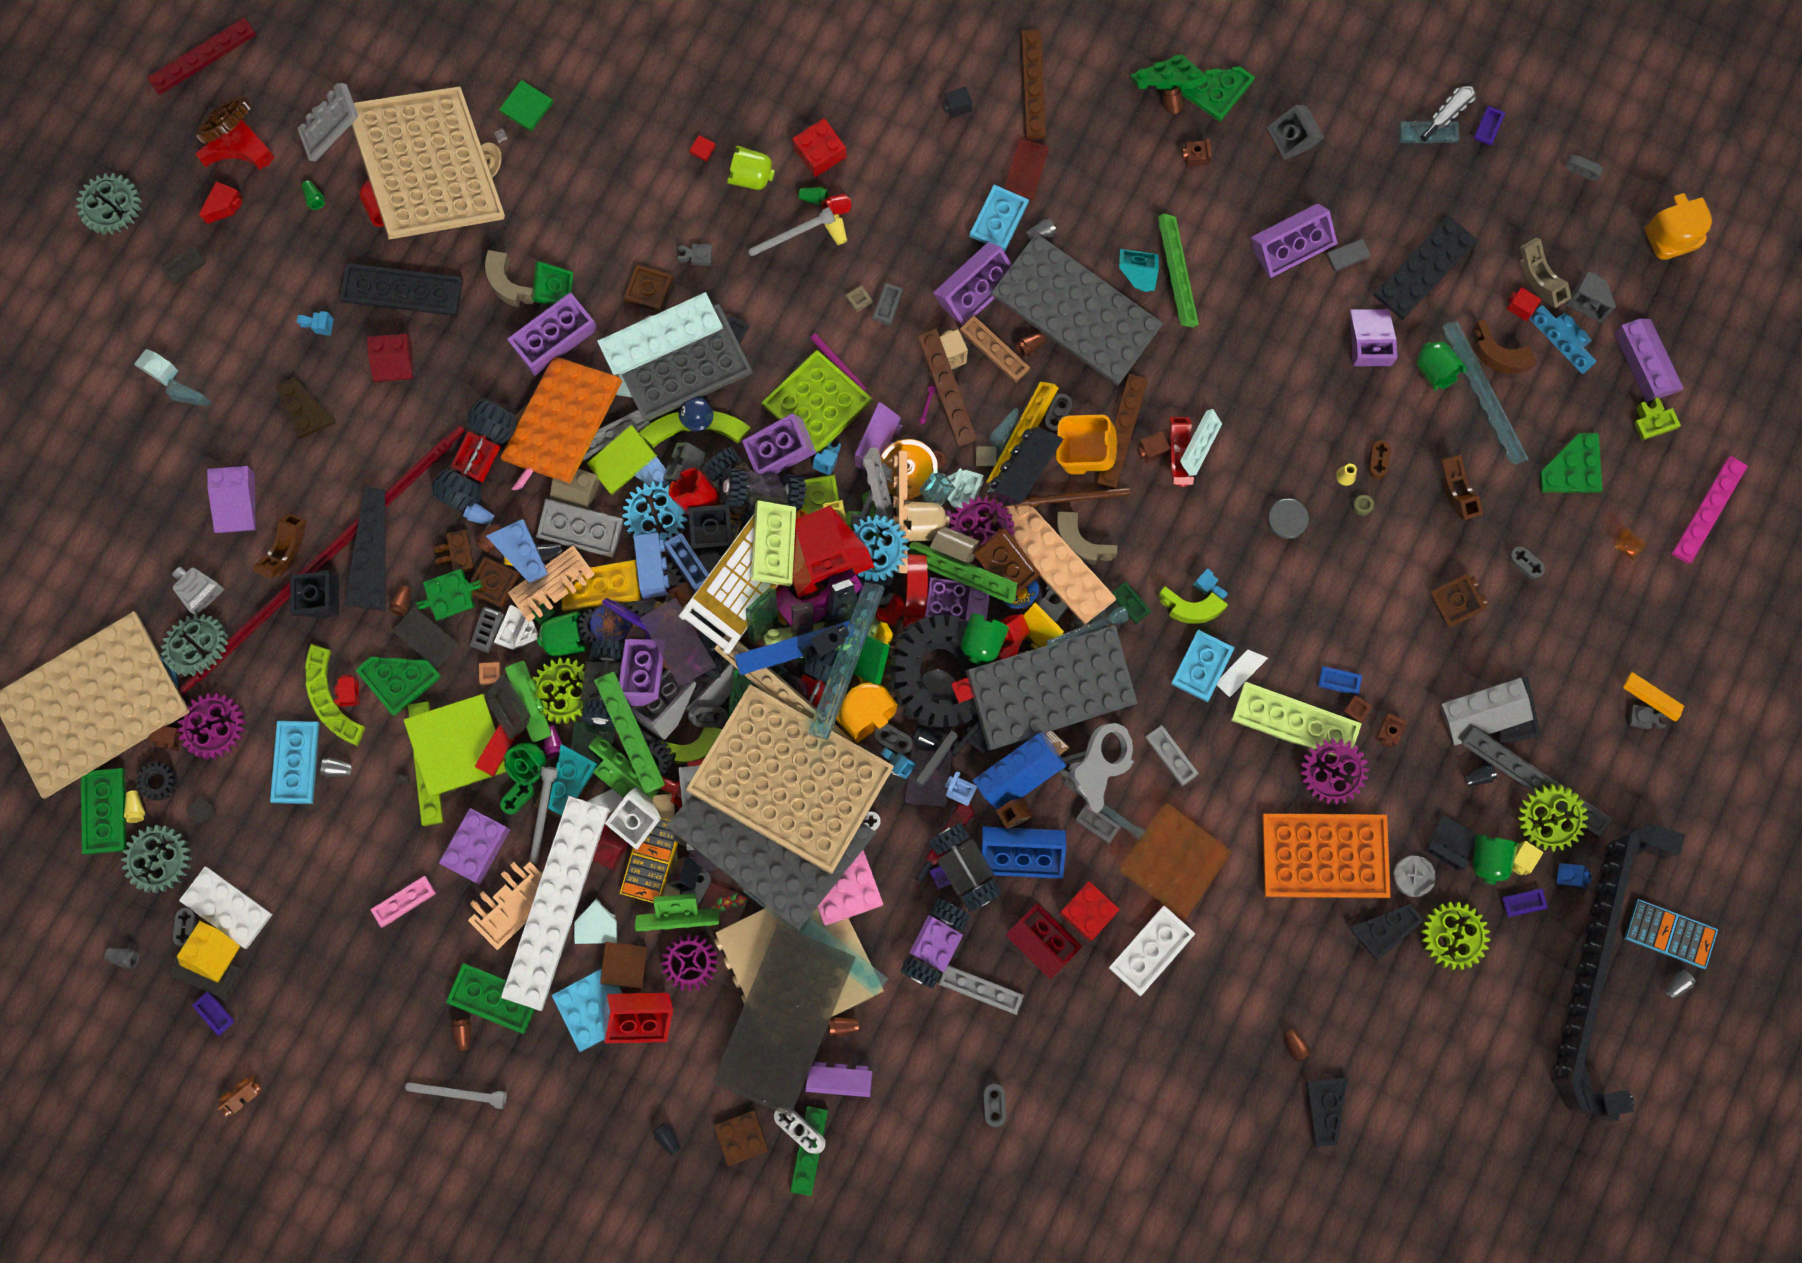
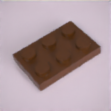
M1003 527L973 553L985 570L1016 582V595L1040 575L1037 568Z

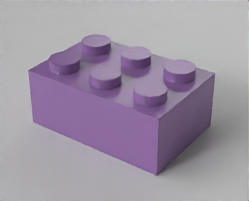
M793 413L742 441L756 476L765 480L817 453L803 419Z
M470 808L439 864L480 885L508 836L510 829Z

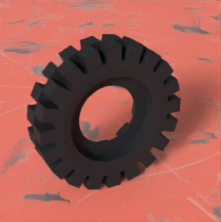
M938 615L916 620L917 622L910 623L903 628L904 633L897 634L893 640L895 647L889 648L887 656L888 659H891V663L885 665V675H890L891 681L886 682L888 692L895 693L896 696L893 698L898 703L897 707H903L902 713L909 719L915 718V723L923 726L950 727L972 720V715H978L974 698L959 703L954 690L945 694L934 693L924 685L920 675V667L924 657L935 649L947 650L956 657L960 666L959 680L967 677L966 670L988 664L981 662L980 665L968 661L969 656L965 655L961 649V641L968 621H959V617L952 615Z

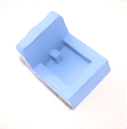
M956 771L954 777L950 776L945 785L948 788L946 796L968 806L977 786L959 778L960 772Z

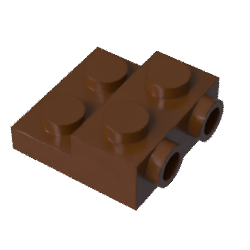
M1468 573L1431 591L1449 628L1487 611L1486 606L1489 603L1484 594L1479 595L1476 589L1479 587L1474 576L1470 577Z

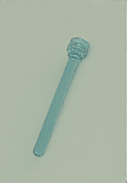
M1124 607L1116 608L1107 617L1048 640L1047 646L1049 648L1055 647L1069 639L1087 634L1111 623L1122 624L1127 622L1128 613Z
M1065 778L1063 781L1064 785L1082 797L1076 790L1074 781ZM1104 804L1101 812L1129 831L1134 838L1133 840L1141 844L1149 831L1143 826L1142 828L1134 826Z

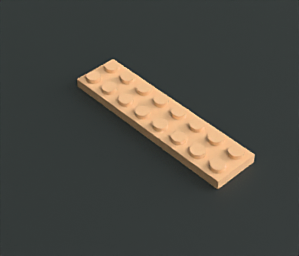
M1029 505L1007 506L1009 509L1008 514H1012L1013 519L1011 521H1014V527L1012 528L1014 529V535H1011L1012 538L1040 572L1043 580L1084 625L1116 600V597L1033 507H1029ZM995 511L994 519H992V522L995 526L996 518H998L997 511ZM983 512L986 516L989 517V520L991 521L990 515L986 512Z

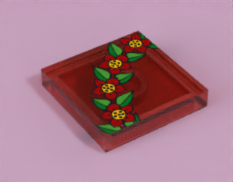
M710 882L699 910L718 908L720 912L719 924L707 927L720 931L740 921L749 898Z

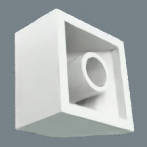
M635 787L624 797L605 824L637 850L661 820V817L653 800L639 788Z

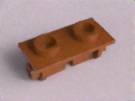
M253 1075L248 1079L246 1077L237 1083L235 1090L231 1093L228 1091L219 1098L218 1110L224 1108L222 1112L226 1117L229 1115L233 1116L244 1106L240 1099L243 1098L247 1103L260 1094L262 1087L258 1083L253 1084Z

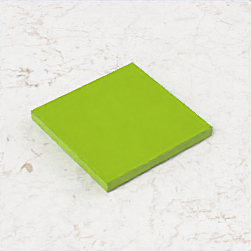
M816 350L761 404L778 420L792 413L801 417L816 452L820 453L873 402V399L823 354Z
M483 694L403 719L429 798L492 777L474 767L496 731ZM506 760L502 761L495 776L506 772L504 767Z

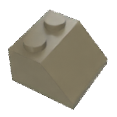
M580 469L577 470L570 484L553 478L549 499L590 510L600 480L597 475Z

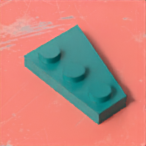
M561 744L559 760L556 765L558 773L552 785L548 809L562 816L568 797L579 799L598 764Z

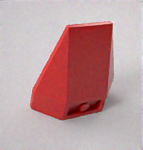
M831 506L795 520L792 581L798 597L817 591L816 582L851 568L855 574H859L875 567L868 548Z

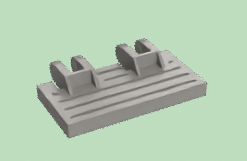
M335 84L333 87L335 91L330 90L327 93L329 102L323 101L319 106H315L312 109L313 114L309 113L305 117L307 124H301L297 128L310 161H316L359 117L347 84Z

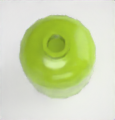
M736 146V152H734L730 168L731 173L727 183L754 190L763 189L767 185L768 180H773L775 170L771 169V159L763 153Z

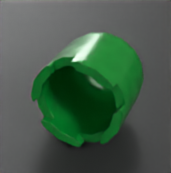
M1443 341L1424 344L1420 348L1421 352L1416 359L1417 367L1435 392L1439 387L1444 390L1458 380L1456 376L1460 372L1465 373L1467 370L1465 364L1452 348Z
M577 611L545 620L541 624L540 634L537 635L539 646H543L545 652L551 656H562L587 651L588 647L584 646L583 639L580 641L577 628L578 617L581 614Z
M972 613L961 641V649L965 655L969 656L968 661L980 665L981 662H992L998 656L1009 628L997 620L993 619L992 623L983 620V615Z
M1476 835L1472 861L1474 874L1484 878L1483 883L1496 885V881L1508 880L1513 872L1519 843L1496 837L1493 839L1485 835Z

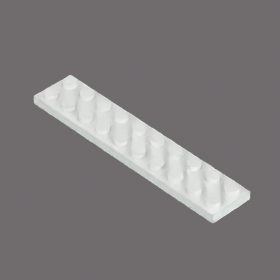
M568 797L501 998L540 1011L543 1010L609 812L608 808Z

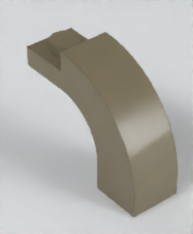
M1536 237L1520 246L1523 259L1519 262L1528 283L1536 294L1547 304L1555 308L1572 299L1568 282L1557 277L1550 269L1544 255L1541 239Z
M488 250L485 270L491 287L497 296L515 307H519L521 300L526 304H540V302L532 300L533 288L518 286L508 280L507 273L510 259L507 253Z
M1057 513V534L1085 564L1095 565L1097 557L1103 561H1110L1116 557L1117 545H1097L1083 539L1078 530V513Z

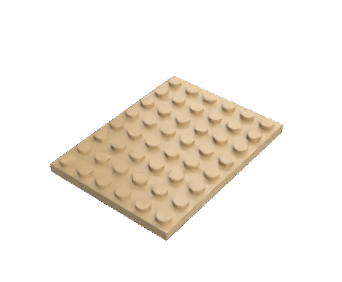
M461 87L354 103L359 117L351 126L389 240L504 219L505 214Z
M136 612L128 614L0 690V717L40 796L44 799L146 739L157 729L168 726L190 712Z
M750 684L686 788V791L826 872L833 874L894 766Z

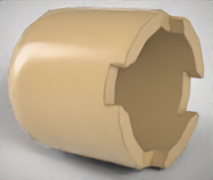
M904 502V504H907V519L904 524L907 526L906 538L909 541H933L941 528H949V516L945 515V510L940 504Z

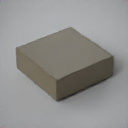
M862 285L845 295V298L856 313L872 303V299Z
M976 446V467L994 468L996 466V447Z

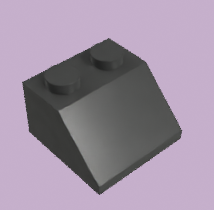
M1294 105L1267 127L1284 160L1311 149L1325 138L1310 110L1305 105Z
M1589 271L1575 287L1571 295L1572 299L1567 303V306L1600 323L1616 307L1607 281L1602 279L1600 275Z

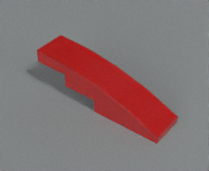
M517 701L496 729L474 766L476 769L492 777L495 776L502 761L506 760L504 758L506 752L514 744H517L526 728Z

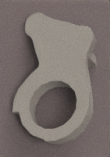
M1117 723L1103 724L1096 728L1090 738L1084 760L1081 763H1072L1068 768L1071 770L1070 778L1074 781L1076 790L1085 799L1088 810L1093 812H1100L1104 806L1103 797L1108 777L1125 773L1134 762L1131 760L1133 753L1132 739L1128 730ZM1110 732L1114 733L1121 743L1120 756L1112 764L1104 759L1101 752L1102 740Z

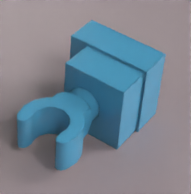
M320 311V313H314L313 318L298 315L297 323L300 324V327H311L316 334L331 336L334 319L328 312Z
M831 441L827 445V450L824 449L822 454L817 453L812 468L831 475L837 464V453H839L841 448L840 443L836 448L831 447Z
M1207 568L1193 586L1204 595L1210 590L1211 593H1214L1223 600L1228 593L1215 585L1218 579Z
M886 747L881 751V754L891 761L890 764L894 766L892 771L907 779L917 765L900 752L896 755Z

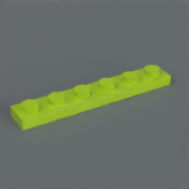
M422 702L408 705L409 717L431 711L430 703ZM413 750L422 825L444 823L441 794L429 798Z

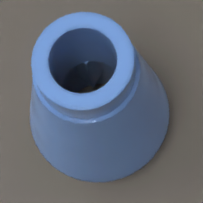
M474 503L470 507L467 505L463 517H466L468 521L488 525L492 524L495 515L479 504Z

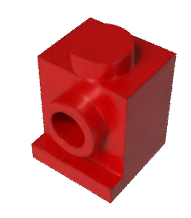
M341 675L340 679H337L338 685H335V695L338 699H334V703L339 707L360 705L359 681L352 677V675Z

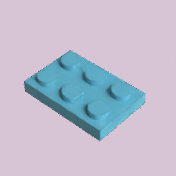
M994 185L970 232V237L985 244L990 242L998 245L1005 252L1028 206L1029 199Z
M1198 630L1171 685L1208 702L1234 647Z

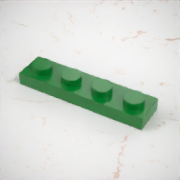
M807 1106L805 1121L822 1136L824 1135L828 1110ZM809 1137L807 1138V1140H810L813 1143L812 1147L816 1148L818 1146L816 1144L817 1140L810 1139ZM799 1146L791 1187L792 1193L812 1196L820 1153H809L802 1146Z

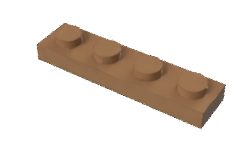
M974 315L960 328V332L1015 383L1030 370V367Z

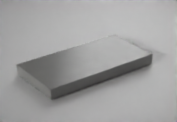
M545 499L536 537L570 547L574 545L578 549L614 558L624 519Z

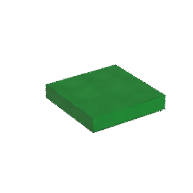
M521 80L499 110L500 113L532 132L554 102L553 99Z
M538 261L535 263L532 300L553 306L566 295L572 293L574 272Z
M860 633L851 673L873 684L880 685L890 645L872 636Z

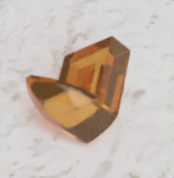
M1626 528L1618 533L1615 547L1634 560L1646 549L1647 543L1631 533L1630 528Z

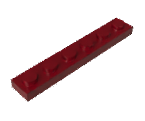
M242 18L153 73L147 79L157 94L161 95L256 36V33L247 20Z

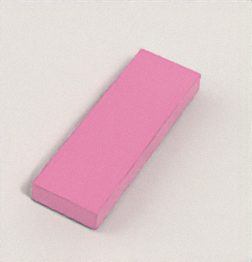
M423 876L370 910L380 927L383 928L434 896L436 892L427 877Z

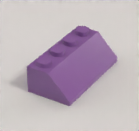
M1318 203L1251 237L1255 255L1270 278L1338 244L1330 211Z
M988 242L935 290L933 294L942 308L963 326L973 315L976 316L994 299L991 296L992 291L1012 264L1000 246Z
M569 293L507 340L532 374L536 376L549 366L554 357H562L597 331L594 320L572 293Z
M1638 319L1622 325L1614 333L1647 403L1654 401L1656 397L1662 398L1684 389L1651 319Z

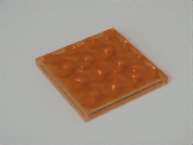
M1164 803L1118 870L1181 918L1186 919L1232 851L1171 805Z

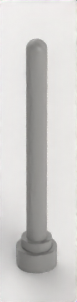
M828 207L822 210V213L819 214L820 216L750 248L748 251L749 255L754 256L822 223L829 225L836 222L832 210Z
M542 767L540 773L544 781L530 855V862L533 865L538 863L551 783L554 782V778H557L558 769L552 767Z
M407 1083L405 1085V1089L410 1092L488 1102L494 1108L504 1109L507 1099V1093L503 1091L486 1094L416 1083Z

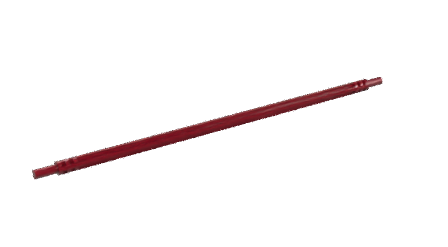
M461 425L447 438L444 437L438 442L436 446L386 491V507L452 447L451 444L465 432ZM359 518L299 574L318 572L356 536ZM290 582L227 640L228 644L223 646L226 652H220L223 658L215 660L217 665L211 664L210 671L204 668L203 674L196 671L195 676H191L178 688L182 695L198 681L201 682L290 598Z

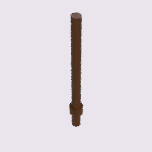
M1130 488L1047 496L1029 495L1021 504L1014 505V507L1027 505L1029 507H1038L1039 504L1130 496L1131 490Z

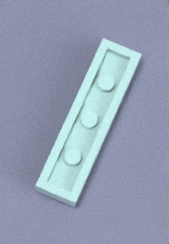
M1213 409L1205 412L1180 460L1189 476L1197 474L1222 425Z

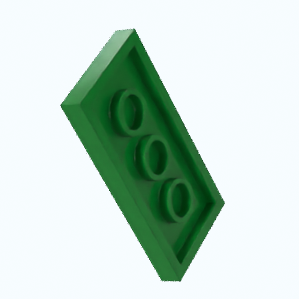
M123 768L91 771L81 777L82 854L84 855L127 850L126 818L124 817L125 769Z
M464 963L446 1001L450 1005L522 1034H525L535 1011L534 1008L501 998L507 980Z

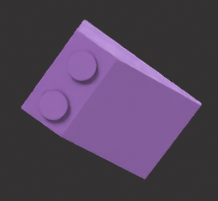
M248 466L207 469L208 493L214 532L226 533L256 530L255 473Z

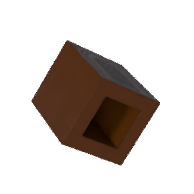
M1023 798L1010 800L996 811L1006 829L1018 827L1033 816Z

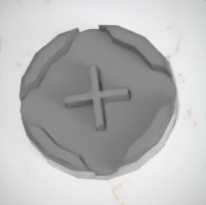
M1408 856L1401 859L1395 866L1393 872L1394 883L1397 889L1404 895L1420 897L1433 888L1435 870L1432 864L1425 858Z

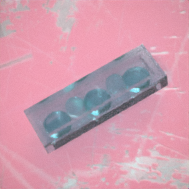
M1451 121L1447 127L1438 129L1426 142L1422 141L1420 136L1432 125V122H1400V143H1458V121Z

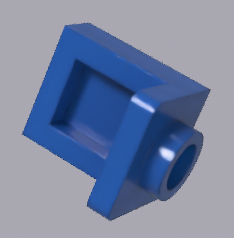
M1559 863L1558 885L1587 889V885L1591 883L1592 877L1587 867Z

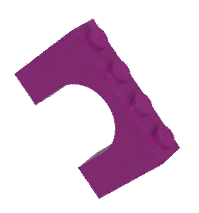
M849 569L829 577L825 590L812 599L799 600L793 596L786 586L769 598L794 632L799 635L826 616L832 585L850 579L856 593L864 587L856 574Z

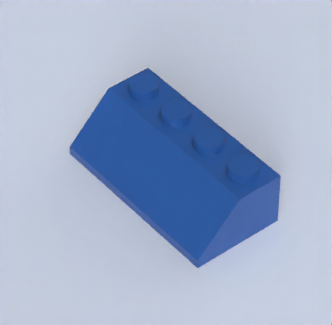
M1041 732L973 779V782L984 798L998 810L1010 800L1022 798L1067 765L1045 733Z
M983 827L981 875L1063 878L1066 854L1065 830Z

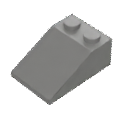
M667 669L661 676L659 698L644 706L631 707L635 719L640 725L665 740L678 726L696 686V682L681 672L678 675Z

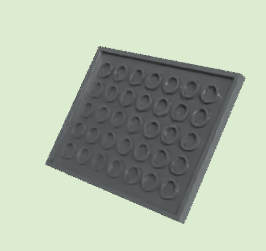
M691 795L666 825L669 830L797 931L800 930L876 834L873 829L862 822L833 874H830L694 795Z

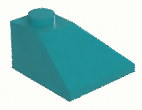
M1120 249L1119 268L1131 284L1143 292L1155 291L1159 270V254Z

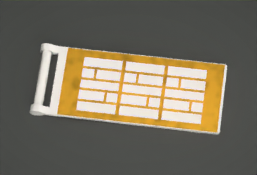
M754 514L678 616L682 620L686 619L718 644L727 655L732 651L737 641L778 586V584L751 580ZM694 609L701 616H703L710 623H712L715 627H717L724 634L730 637L731 640L727 642L720 635H718L711 628H709L702 621H700L697 617L691 614L690 611Z

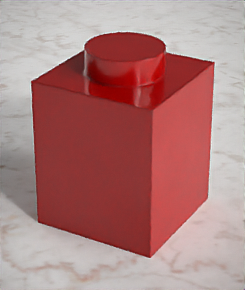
M1521 287L1517 293L1513 292L1507 302L1510 304L1506 310L1527 322L1542 299Z

